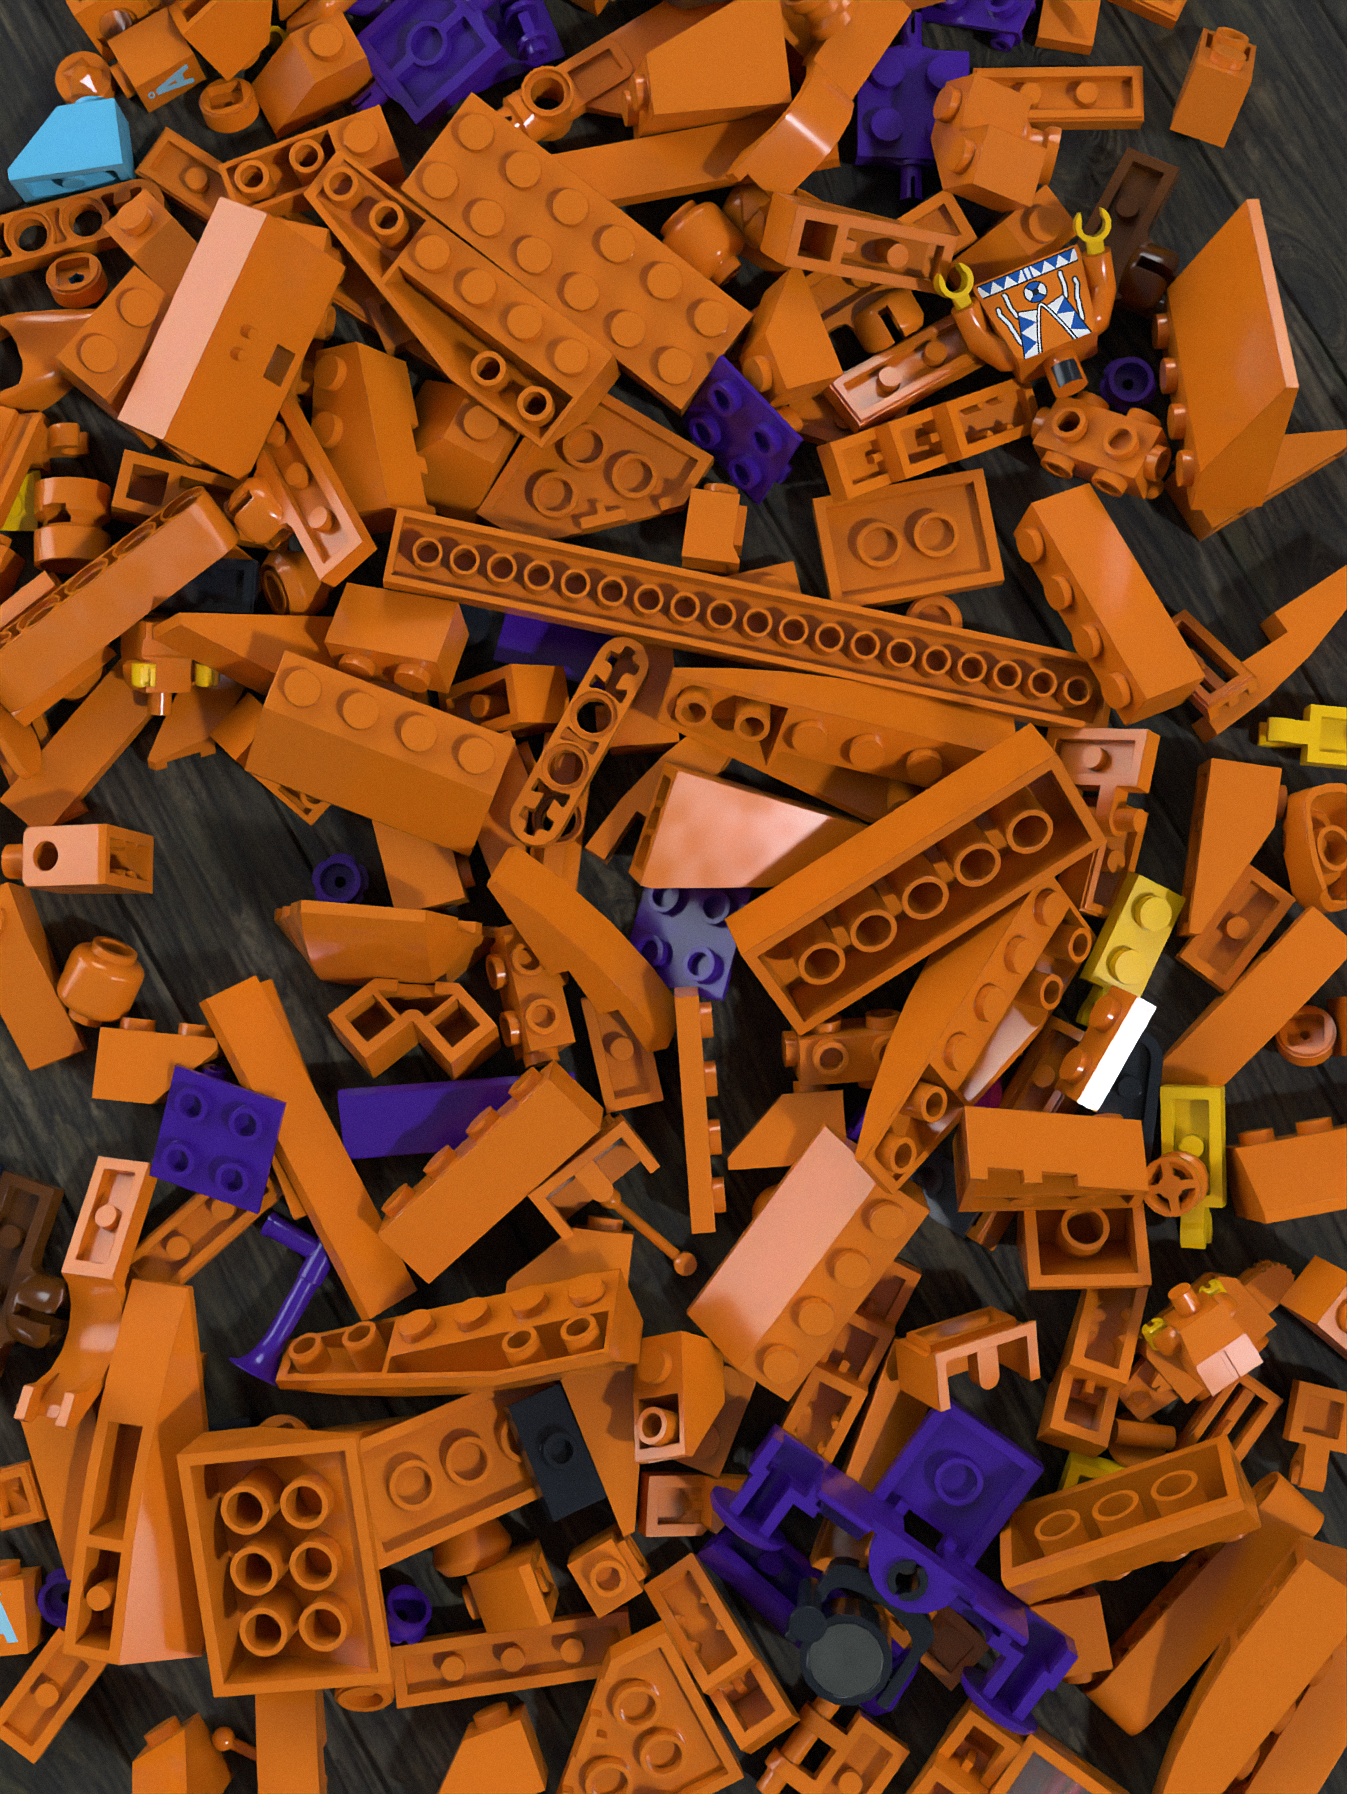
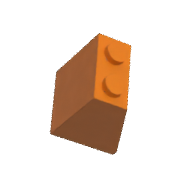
M734 0L647 52L635 74L631 75L630 83L627 86L628 90H623L621 93L623 122L625 127L633 126L634 139L784 112L792 103L780 0Z
M134 265L55 358L61 375L152 451L158 444V441L118 420V417L173 298Z

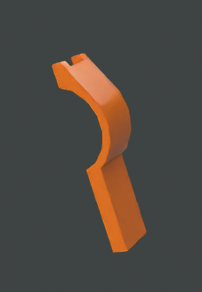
M858 0L859 6L855 16L840 32L829 39L816 41L800 64L806 70V77L800 91L788 109L759 139L740 152L725 174L732 183L740 182L748 175L764 191L766 195L757 206L764 215L769 213L773 192L790 195L818 167L840 140L851 120L854 108L853 98L912 12L903 0Z
M98 1156L61 1270L68 1284L71 1301L67 1336L62 1351L52 1368L37 1382L23 1386L13 1418L22 1422L32 1423L37 1415L57 1419L55 1426L74 1430L104 1388L114 1344L128 1297L124 1284L158 1179L150 1176L152 1164Z

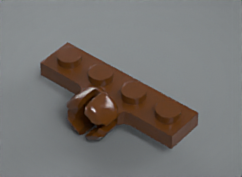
M1127 147L1083 232L1086 235H1094L1101 229L1102 218L1099 207L1109 213L1112 220L1111 230L1103 241L1104 246L1111 248L1117 291L1113 309L1123 308L1142 317L1149 318L1153 317L1154 314H1158L1163 308L1164 301H1161L1163 294L1166 295L1167 288L1178 277L1180 261L1178 253L1153 243L1148 236L1179 180L1180 167ZM1079 238L1076 244L1082 253L1086 250V243Z
M3 1171L0 1179V1380L11 1348L16 1341L36 1349L49 1348L56 1345L68 1331L70 1321L54 1315L55 1311L59 1306L71 1311V1301L66 1280L47 1274L42 1267V1257L65 1189L15 1171Z

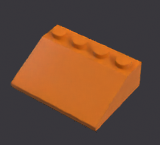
M1246 199L1167 288L1162 314H1154L1152 319L1153 348L1162 349L1163 353L1159 369L1160 390L1162 394H1170L1171 398L1167 414L1168 435L1170 440L1178 439L1180 449L1176 455V481L1179 487L1186 486L1190 510L1262 507L1299 389L1259 199Z
M263 1426L209 1431L200 1434L181 1450L176 1457L214 1698L392 1684L395 1680V1672L359 1434Z

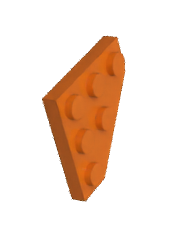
M607 393L586 421L545 450H541L524 437L476 512V515L480 521L493 528L560 541L682 512L689 504L691 488H699L714 463V456Z
M664 1620L608 1648L555 1794H713L744 1778L742 1767L680 1653Z

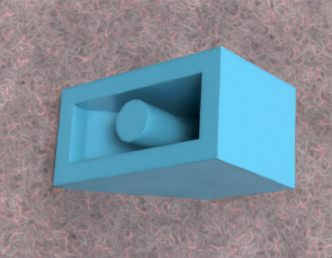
M85 96L76 100L74 104L57 106L7 169L9 181L25 203L66 198L136 179L129 123L115 99Z

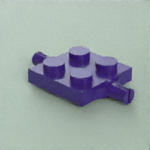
M395 0L356 36L369 60L375 81L355 100L351 101L352 106L356 108L355 110L360 112L379 104L382 107L388 100L392 99L403 106L418 127L423 131L429 129L509 56V53L491 31L488 16L485 13L497 0Z
M918 12L914 13L912 20L910 14L901 27L900 45L886 49L854 97V165L882 166L893 172L900 173L899 204L903 207H907L909 201L910 207H915L923 201L922 174L938 169L930 140L936 120L933 117L935 100L942 88L945 87L947 81L969 75L968 51L933 50L922 46L923 15Z

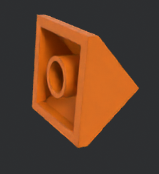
M1142 1201L1139 1208L1018 1211L1017 1249L1028 1290L1150 1288L1152 1286L1144 1201Z

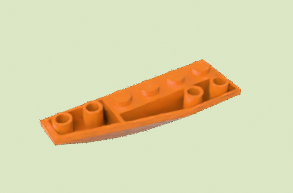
M338 148L303 195L451 382L541 450H545L586 421L621 376L613 352Z
M673 668L657 715L658 723L870 823L877 822L1016 732L1014 717L849 679L795 672L739 668Z
M1054 876L930 954L906 1000L886 1047L868 1100L854 1157L857 1163L884 1192L894 1195L960 1122L964 1106H974L1041 1032L1055 1007L1060 1003L1064 992L1082 962L1087 958L1097 936Z
M620 1268L600 1273H585L572 1279L540 1286L529 1285L512 1292L484 1298L474 1297L461 1303L428 1310L418 1309L405 1315L372 1322L362 1321L349 1327L321 1333H307L298 1338L289 1339L275 1381L282 1390L355 1396L413 1397L456 1395L520 1388L639 1364L644 1321Z
M139 1277L132 1279L114 1344L87 1467L76 1535L62 1654L116 1665L201 1657L206 1653L176 1457L181 1450L200 1434L209 1432L193 1286Z
M1299 1536L1229 1627L1220 1645L1216 1648L1197 1679L1171 1735L1152 1794H1223L1234 1778L1243 1780L1252 1771L1259 1757V1746L1271 1731L1278 1734L1288 1725L1296 1709L1295 1700L1308 1684L1315 1687L1325 1678L1333 1662L1332 1653L1342 1640L1347 1637V1549Z

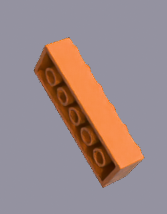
M473 92L470 93L400 188L406 199L613 352L619 369L681 418L690 408L717 358L723 355L727 359L751 327L752 313Z
M1029 723L724 920L743 959L798 1035L802 1036L1106 844L1107 840L1059 756L1032 723Z

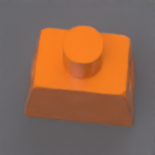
M110 824L28 827L23 834V844H7L4 847L1 855V867L7 879H22L24 886L27 888L53 893L153 894L154 836Z

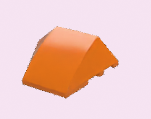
M299 900L291 903L290 906H282V909H275L274 922L299 950L321 981L365 986L374 978L398 979L399 983L435 985V982L453 983L490 952L489 948L495 943L493 931L500 928L482 926V923L461 921L458 920V917L428 910Z

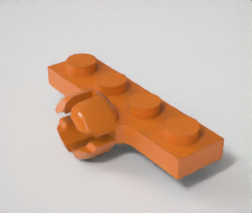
M942 190L896 219L958 236L953 256L977 242V236L953 194ZM812 272L806 276L827 333L829 334L837 328L847 326L855 333L864 351L870 355L875 356L895 344L881 318L887 313L903 340L917 333L923 326L924 313L912 294V289L820 272ZM758 307L750 311V313L753 314V319L755 317Z
M289 388L256 459L257 469L253 477L247 478L231 494L228 502V511L232 516L236 514L233 521L244 535L254 543H265L264 546L269 550H275L283 546L296 534L319 580L336 587L375 552L377 547Z

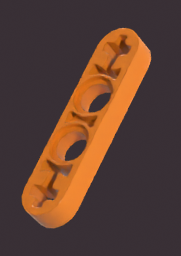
M132 179L0 215V236L4 235L6 245L12 252V255L7 257L0 249V279L50 266L56 259L68 253L86 252L95 254L120 247L103 228L113 217L108 208L115 205L119 211L123 205L135 198L144 188L171 214L170 206L160 188L152 181ZM85 211L100 213L102 215V224L95 234L82 237L74 233L73 225L75 219ZM31 226L46 228L47 240L40 249L28 252L20 248L19 238L26 228ZM0 240V248L5 247L3 242Z
M616 637L607 641L600 648L513 804L510 813V826L516 838L525 846L534 849L546 848L554 844L562 835L646 683L649 674L648 654L644 647L636 640L628 637ZM625 652L633 655V667L638 672L635 676L629 673L622 675L615 689L616 694L626 696L623 702L619 703L607 691L591 687L598 680L606 688L613 674V668L607 662L611 656L621 659ZM597 701L609 708L612 718L605 730L599 733H590L579 726L577 715L583 705ZM561 753L574 754L583 764L581 777L569 785L556 783L549 775L550 762ZM538 783H542L553 794L569 798V800L562 807L554 799L547 811V818L553 824L552 828L549 831L538 829L534 836L526 833L528 824L522 818V814L526 810L536 812L540 808L545 796L544 793L535 792L534 790Z

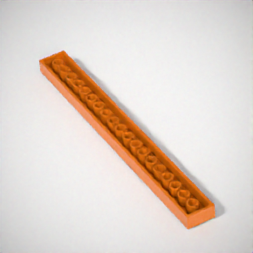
M397 508L383 577L384 588L455 601L459 604L611 636L628 637L644 643L777 671L859 681L1014 717V721L1032 723L1033 725L1043 727L1108 728L1111 707L1105 701L1101 691V684L1087 660L1075 652L409 509Z

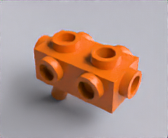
M1080 391L1075 399L1071 397L1057 398L1052 408L1042 407L1037 412L1031 427V437L1034 440L1032 444L1041 460V466L1052 475L1062 479H1071L1074 475L1089 480L1098 490L1113 497H1122L1126 493L1144 500L1145 497L1147 499H1154L1162 493L1164 482L1161 479L1166 474L1170 464L1171 448L1163 428L1160 427L1161 422L1151 413L1139 408H1131L1126 416L1110 411V407L1104 399L1088 391Z
M514 924L497 928L493 931L495 943L489 948L491 955L486 957V971L491 987L494 990L499 989L504 1012L500 1013L499 1024L503 1041L507 1047L513 1046L516 1061L524 1060L526 1069L548 1065L553 1059L557 1062L560 1060L558 1052L576 1042L562 987L568 984V972L565 971L549 976Z
M881 1008L867 1011L865 1017L842 1019V1016L835 1014L802 1036H799L791 1025V1031H782L781 1035L784 1066L793 1067L801 1086L857 1082L860 1088L872 1089L886 1047L901 1013L894 1009Z

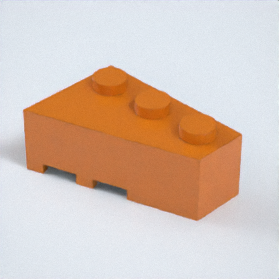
M357 341L316 351L311 428L368 533L372 535L393 531L398 507L436 515L435 507L427 505L422 478L429 475L426 459L417 455L412 430L418 427L419 424L406 362Z
M964 1106L953 1140L958 1212L1139 1208L1149 1192L1141 1120L1123 1119L1122 1115L1116 1113L1084 1116Z

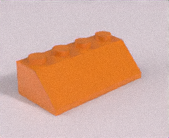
M285 650L263 705L244 771L470 857L506 767L515 739Z
M1321 1117L1296 1122L1297 1133L1275 1137L1273 1127L1237 1133L1239 1144L1226 1146V1173L1235 1216L1268 1224L1347 1209V1124L1333 1126L1331 1117Z
M826 1123L821 1125L687 1309V1315L739 1371L787 1402L930 1212L922 1188L910 1179H907L894 1195L884 1192L854 1159L857 1144Z
M1227 1434L1019 1504L1000 1530L1001 1580L1005 1588L1027 1604L1047 1598L1051 1600L1061 1599L1071 1594L1075 1589L1102 1580H1118L1127 1576L1132 1570L1159 1561H1176L1186 1556L1192 1550L1217 1542H1233L1241 1539L1250 1531L1262 1528L1253 1491Z

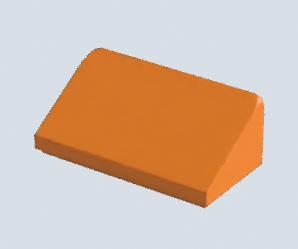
M1082 797L1087 806H1097L1098 797ZM1145 812L1146 819H1148L1149 813ZM1145 828L1142 832H1125L1121 837L1105 836L1106 844L1064 869L1059 874L1058 883L1082 916L1106 921L1128 872L1135 873Z

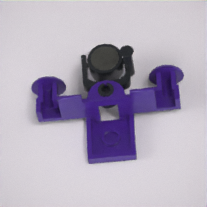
M950 1397L951 1409L942 1412L934 1408L930 1409L872 1491L869 1492L795 1437L774 1424L750 1457L748 1468L750 1474L738 1491L734 1492L721 1486H715L710 1494L713 1511L722 1522L739 1538L769 1552L779 1551L787 1544L785 1535L778 1527V1524L793 1504L812 1518L818 1512L858 1541L861 1540L865 1533L868 1534L870 1530L874 1532L869 1543V1565L851 1557H836L831 1560L818 1579L806 1577L799 1583L797 1606L786 1619L784 1637L794 1644L797 1640L801 1641L800 1668L806 1684L820 1698L835 1705L855 1706L869 1701L876 1696V1704L887 1710L921 1657L933 1642L934 1625L928 1613L948 1605L984 1631L986 1643L1000 1653V1656L987 1673L973 1666H964L960 1675V1682L965 1693L996 1724L1012 1733L1020 1735L1033 1734L1038 1728V1723L1031 1710L1047 1688L1054 1691L1077 1660L1078 1653L1074 1639L980 1572L974 1565L1045 1470L1043 1463ZM908 1510H911L944 1534L936 1546V1554L905 1532L904 1515ZM915 1566L917 1568L914 1573L909 1575L900 1573L904 1569L912 1570ZM840 1587L864 1594L881 1604L907 1629L911 1641L893 1663L892 1637L885 1618L874 1606L857 1598L837 1597L823 1602L831 1590Z

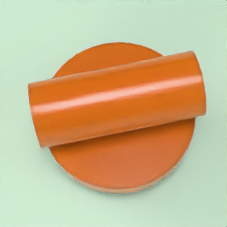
M1129 1411L1124 1412L1113 1421L1108 1450L1118 1464L1127 1468L1165 1455L1166 1450H1173L1176 1443V1430L1174 1426L1158 1424L1150 1416L1140 1421Z

